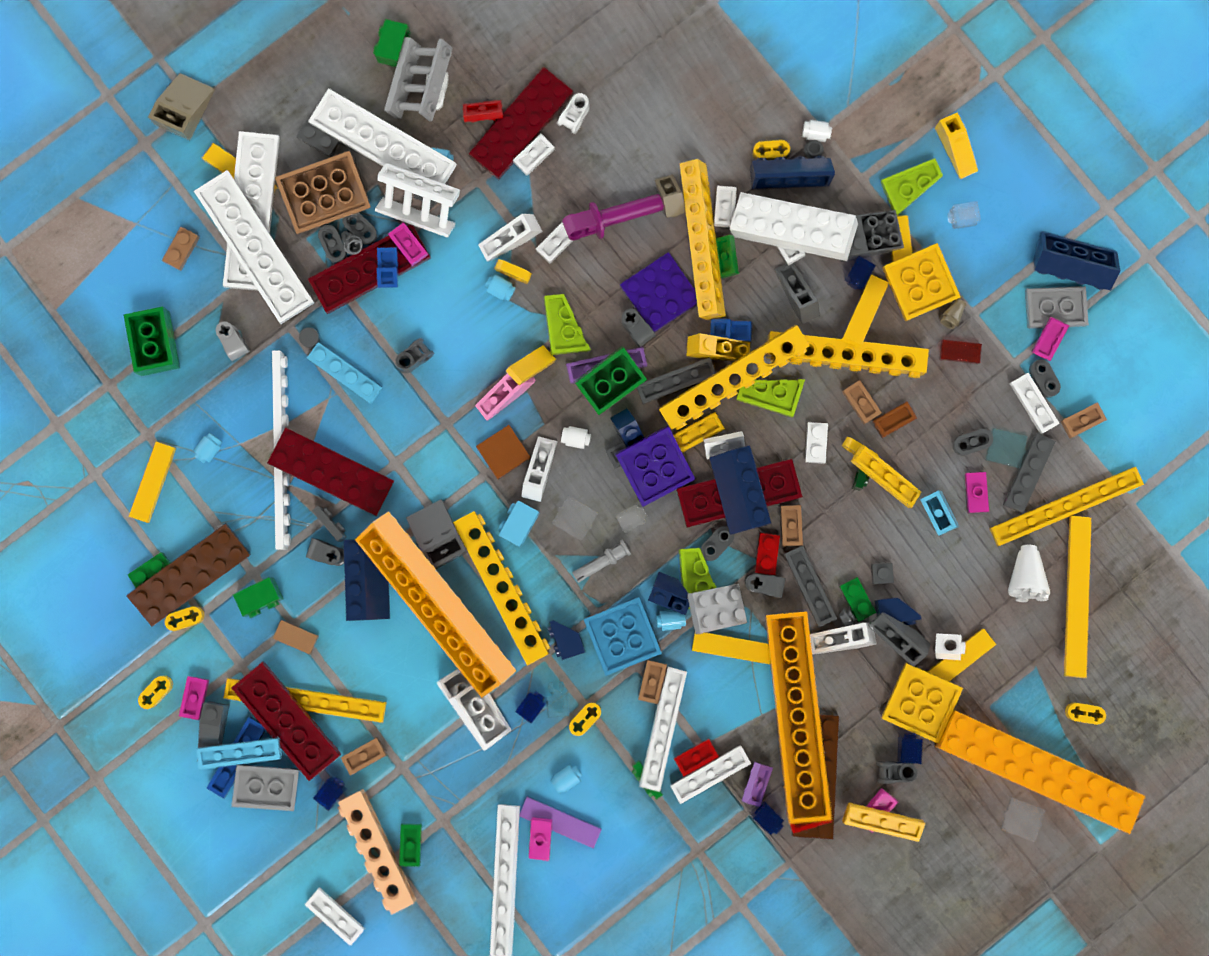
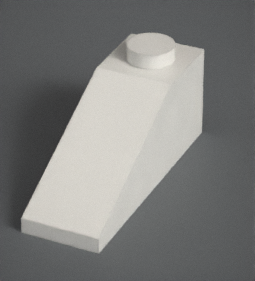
M521 214L478 245L486 261L489 262L528 242L541 233L542 230L533 214Z
M538 436L523 483L521 497L541 502L557 441Z
M866 622L810 634L813 655L877 644L875 633L869 627V623Z

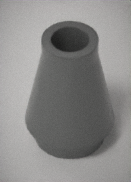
M349 231L342 232L340 237L344 250L348 254H358L362 250V240Z

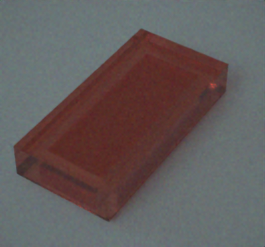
M941 340L939 360L980 364L982 344Z

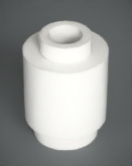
M805 121L802 137H807V140L826 142V139H830L832 127H829L828 122Z
M569 426V428L564 427L561 443H565L566 446L584 449L585 445L589 446L591 434H588L587 429Z

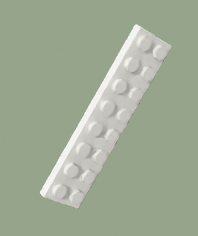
M329 88L308 121L383 167L387 163L445 184L457 166L454 161Z
M239 131L234 180L270 234L280 137L279 135ZM227 243L223 287L258 291Z
M228 170L194 191L280 324H283L314 304L307 290Z

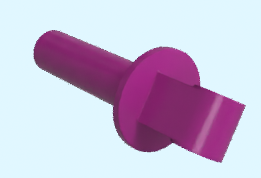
M659 194L598 210L596 204L590 202L589 210L567 215L563 218L562 223L569 240H578L592 234H596L599 239H603L605 227L663 211V202Z

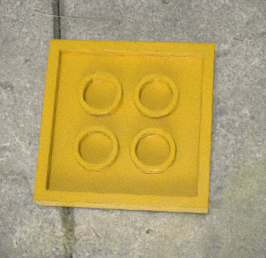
M938 243L882 267L905 321L961 298Z
M905 663L881 718L935 743H939L963 688Z

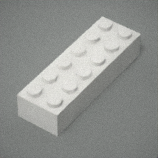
M741 192L730 231L736 238L847 261L858 222L855 215Z

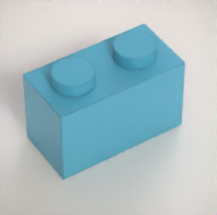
M936 491L920 499L938 536L960 527L942 491Z
M517 501L516 504H511L507 512L510 515L507 521H502L498 531L500 532V537L521 548L540 512Z

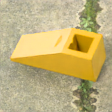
M958 112L941 119L936 125L935 130L959 179L978 172L969 137Z
M701 333L688 336L687 356L701 359L710 357L712 360L736 361L750 353V342Z

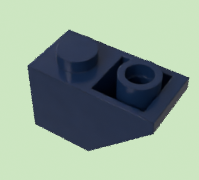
M627 408L610 417L626 448L644 439L635 418Z
M659 572L648 601L686 615L690 606L687 596L689 593L677 578Z
M899 598L874 600L877 617L883 612L903 622L905 625L916 624V620H922L920 614Z
M554 620L550 621L551 626L547 628L550 637H555L557 645L554 646L557 657L561 656L562 660L585 653L578 632Z

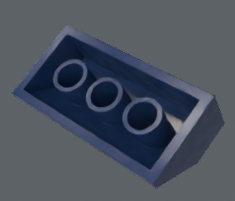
M799 156L787 160L785 157H778L774 160L757 158L755 161H752L750 166L751 190L829 187L835 176L831 158H825V156H815L813 159Z
M1042 231L1040 233L1033 260L1035 271L1043 275L1050 274L1062 280H1072L1081 285H1091L1099 290H1112L1121 271L1117 251Z
M750 445L710 457L730 535L771 524Z
M355 539L344 540L346 621L390 619L389 582Z

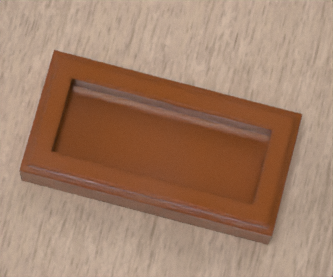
M905 402L872 422L881 438H884L917 419L909 403Z

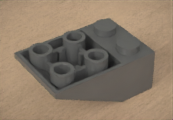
M896 210L855 215L858 226L847 261L859 260L904 248Z
M442 499L406 517L420 550L435 569L468 553Z

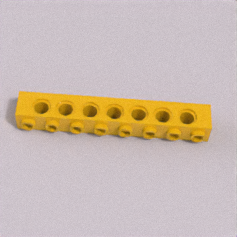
M695 159L680 163L698 314L702 319L711 320L726 317L707 165L701 160Z
M794 325L659 407V410L671 430L674 428L679 430L687 425L685 421L690 418L694 420L699 418L708 407L714 409L721 404L720 400L727 397L730 399L737 395V390L744 386L746 389L755 384L754 380L760 376L765 378L772 373L771 369L779 366L781 368L790 362L789 358L794 355L796 357L803 355L807 352L806 348L810 345L798 325ZM784 342H790L792 346L788 353H783L781 350V345ZM769 352L773 353V362L765 363L764 355ZM750 363L757 365V371L753 374H749L746 371V367ZM732 374H738L740 381L737 384H731L729 377ZM715 384H720L723 386V391L718 395L713 394L712 387ZM701 394L706 397L704 404L698 405L695 403L697 395ZM679 406H688L689 412L686 415H680L677 412Z
M770 331L768 341L782 332ZM804 335L810 345L809 348L812 350V355L803 354L799 357L794 355L789 358L790 363L795 365H801L802 362L810 363V366L813 367L830 365L829 368L831 369L849 367L850 371L866 369L869 370V373L880 374L881 371L889 372V375L900 376L902 373L908 374L910 378H920V376L927 373L929 349L863 342L861 347L858 348L842 339ZM784 342L781 345V350L783 353H786L783 350V345L787 344L791 346L790 342ZM822 350H830L832 356L830 358L823 356ZM843 351H847L851 354L850 360H846L842 357ZM771 352L766 353V358H770V361L773 362L774 354ZM862 354H868L871 361L865 362L862 359ZM882 356H888L890 364H884ZM902 358H907L909 360V367H906L902 364Z
M473 511L454 521L453 524L526 665L548 655V650L551 648L546 638L542 639L538 632L541 631V628L536 620L532 621L529 615L532 611L528 603L523 604L520 598L523 594L518 584L513 585L511 578H513L512 572L509 567L505 568L501 562L504 560V557L499 549L495 550L492 544L495 540L491 532L486 533L483 527L486 523L481 513L477 515ZM473 529H479L481 532L480 537L476 540L470 537ZM483 546H487L490 549L487 557H481L479 554V550ZM492 564L499 566V572L496 575H491L488 571L489 566ZM505 581L508 584V590L505 593H500L498 591V584ZM511 599L516 600L518 603V607L514 611H510L507 608V602ZM519 617H524L527 620V626L523 629L518 628L516 625ZM528 635H533L536 638V644L533 647L528 646L525 642Z

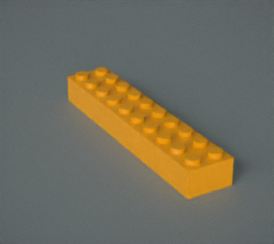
M389 511L372 522L355 539L481 698L500 686L516 672L512 663L504 656L499 647L479 625L472 613L467 610L460 598L455 595L448 583L443 580L435 567L427 560L423 552L415 545Z
M807 611L766 615L765 620L788 823L832 820Z
M954 710L939 743L935 744L936 748L1128 834L1133 829L1145 796Z

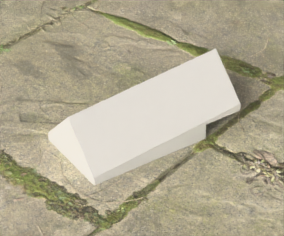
M459 669L454 670L437 682V685L484 751L512 731L491 695L488 693L481 698Z

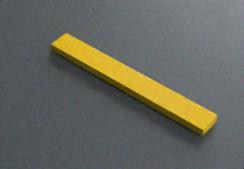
M1133 467L989 529L998 547L1144 485L1137 467Z
M1069 517L1064 676L1087 678L1091 548L1090 517Z
M227 678L224 699L241 701L231 689L240 680ZM286 687L305 711L384 722L387 702Z

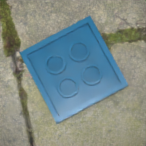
M640 597L583 619L605 676L662 654Z

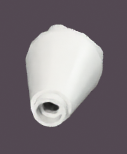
M1035 545L1021 546V550L1017 555L1008 587L1009 595L1016 597L1017 602H1028V599H1036L1038 601L1049 600L1050 588L1040 553Z

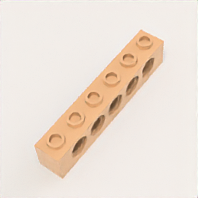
M362 789L339 801V813L348 822V832L351 836L354 835L357 841L356 848L359 854H363L366 860L364 862L368 873H372L375 879L373 883L377 892L381 891L384 898L382 903L387 911L390 910L392 915L414 904L417 899L401 866H399L398 859L365 790ZM354 810L362 812L363 817L361 820H357L354 817ZM364 828L371 831V838L363 836L362 830ZM372 847H377L380 850L379 857L372 855ZM380 866L388 867L389 875L381 874ZM389 885H396L398 893L392 894L389 891Z

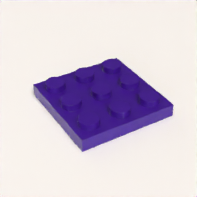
M669 252L620 284L621 289L642 319L652 328L654 333L697 305L695 289Z
M669 426L615 453L642 507L695 480Z

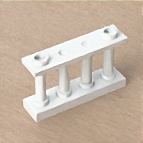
M386 163L379 172L377 180L386 183L385 198L381 199L375 211L448 237L455 227L454 222L447 220L449 206L452 207L456 202L460 189ZM394 187L405 190L403 204L393 201ZM412 193L423 197L421 211L411 207ZM431 200L441 203L440 217L429 214Z

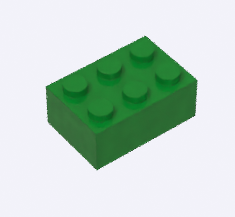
M162 306L123 314L134 373L145 376L180 368L170 311Z
M621 346L574 382L597 414L600 415L647 379L625 348Z

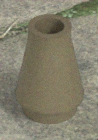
M956 299L941 315L943 326L954 329L959 325L966 307V303L963 300Z

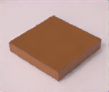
M510 425L476 446L498 480L531 459Z

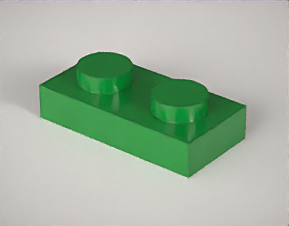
M729 234L717 238L716 244L721 278L739 274L734 235Z
M160 552L127 575L136 588L170 564L165 554Z
M858 577L839 586L857 622L876 613Z
M637 760L632 764L634 768L632 773L639 781L641 780L644 766ZM644 788L650 798L654 796L657 800L663 796L661 790L657 792Z
M401 824L399 866H421L422 824Z

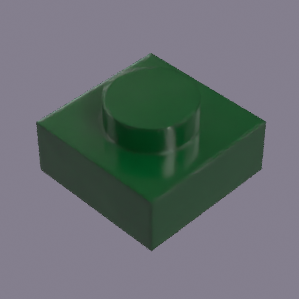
M860 469L856 471L852 489L858 491L862 490L863 487H867L869 476Z

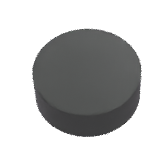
M305 328L299 334V341L306 348H314L320 341V336L315 329Z

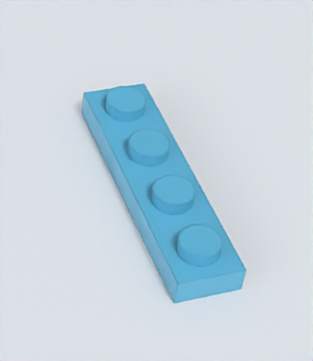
M319 342L307 357L312 363L370 404L373 403L383 389Z
M279 738L196 749L198 769L282 758Z

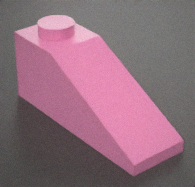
M507 373L475 406L488 421L521 396L536 379L532 377L518 385Z

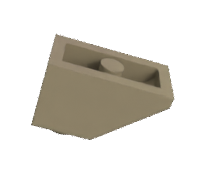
M674 175L655 179V185L658 194L661 196L663 211L666 217H677L680 214L686 213L682 191Z

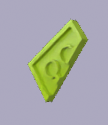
M936 158L882 179L880 183L892 210H896L898 216L940 180L943 174Z
M565 295L544 296L551 355L590 351L591 349L583 337V332L574 318Z
M805 379L754 380L755 384L746 389L743 386L739 389L737 401L793 418Z
M679 549L681 584L690 594L717 588L710 576L709 568L701 549Z

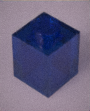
M858 256L845 281L848 282L851 288L862 290L876 265Z
M530 691L515 712L532 724L546 704L544 701L545 697L538 691L534 693Z
M904 733V737L898 736L897 761L900 763L922 764L923 739L917 738V734Z
M330 777L313 799L330 811L346 792L345 783L338 777Z
M765 801L751 815L752 819L770 836L773 833L777 834L784 826L782 824L784 819Z

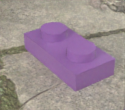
M757 762L754 763L748 784L744 790L743 802L760 807L773 769L772 767Z

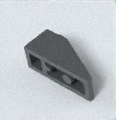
M792 263L789 266L785 264L776 268L777 277L801 323L803 324L819 317L818 300L795 264Z
M882 612L869 624V627L913 667L928 655L930 643L915 629Z
M211 701L203 703L199 723L198 748L222 745L230 705Z

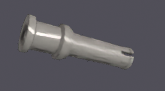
M622 539L619 544L611 549H605L604 554L572 573L577 582L580 583L609 564L615 565L619 559L632 554Z

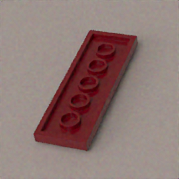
M543 67L503 113V118H499L469 152V156L499 180L511 167L513 160L530 145L573 95V90Z
M412 224L407 225L408 229L427 252ZM389 236L362 249L358 254H353L308 278L327 314L378 288L377 248L397 247ZM398 249V276L430 260L429 253L412 267Z
M286 427L267 464L376 517L394 483V480Z
M792 459L756 468L767 507L803 497ZM715 479L676 489L686 528L725 518Z
M264 661L231 687L271 737L280 739L281 749L308 781L313 779L341 755L339 750Z

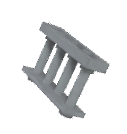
M405 37L384 111L395 119H402L404 110L419 111L418 113L427 120L433 121L453 48L443 39L438 40L436 48H422L412 38ZM419 55L434 56L432 65L416 66ZM414 74H429L427 84H411ZM409 92L424 93L422 102H406Z

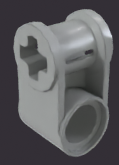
M224 321L217 325L216 334L231 361L250 352L246 342L235 326ZM226 328L230 329V330H228V333H229L228 335H225V333H226V330H225V329H226Z

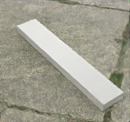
M666 667L639 787L660 792L687 675L686 671Z

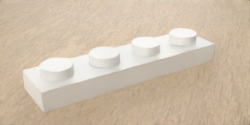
M739 745L670 786L678 801L682 804L750 765L751 762L742 746Z

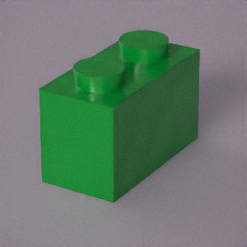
M385 19L384 25H381L379 28L380 39L375 44L373 51L378 63L393 67L397 66L404 38H409L410 35L408 24Z
M268 577L233 594L242 617L249 616L250 618L260 615V610L266 607L270 610L279 606V601L283 600V596L273 577Z

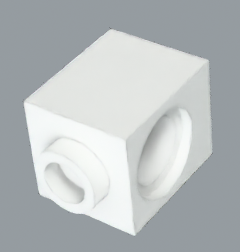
M936 633V659L961 660V654H965L966 642H962V636ZM947 644H954L956 648L950 651L945 646Z

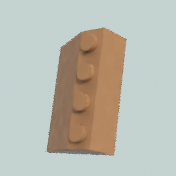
M350 151L275 177L296 234L371 208L358 168Z

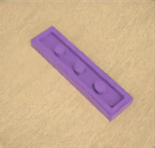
M643 347L626 350L638 368L647 367ZM610 354L566 364L570 383H575L576 379Z
M528 796L519 814L520 817L529 821L532 820V817L553 819L552 831L593 849L602 830L595 825Z

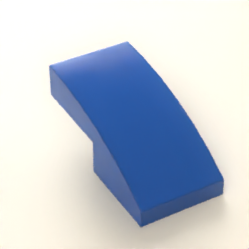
M377 248L378 288L398 287V248Z
M711 319L710 335L751 342L753 323L752 321Z

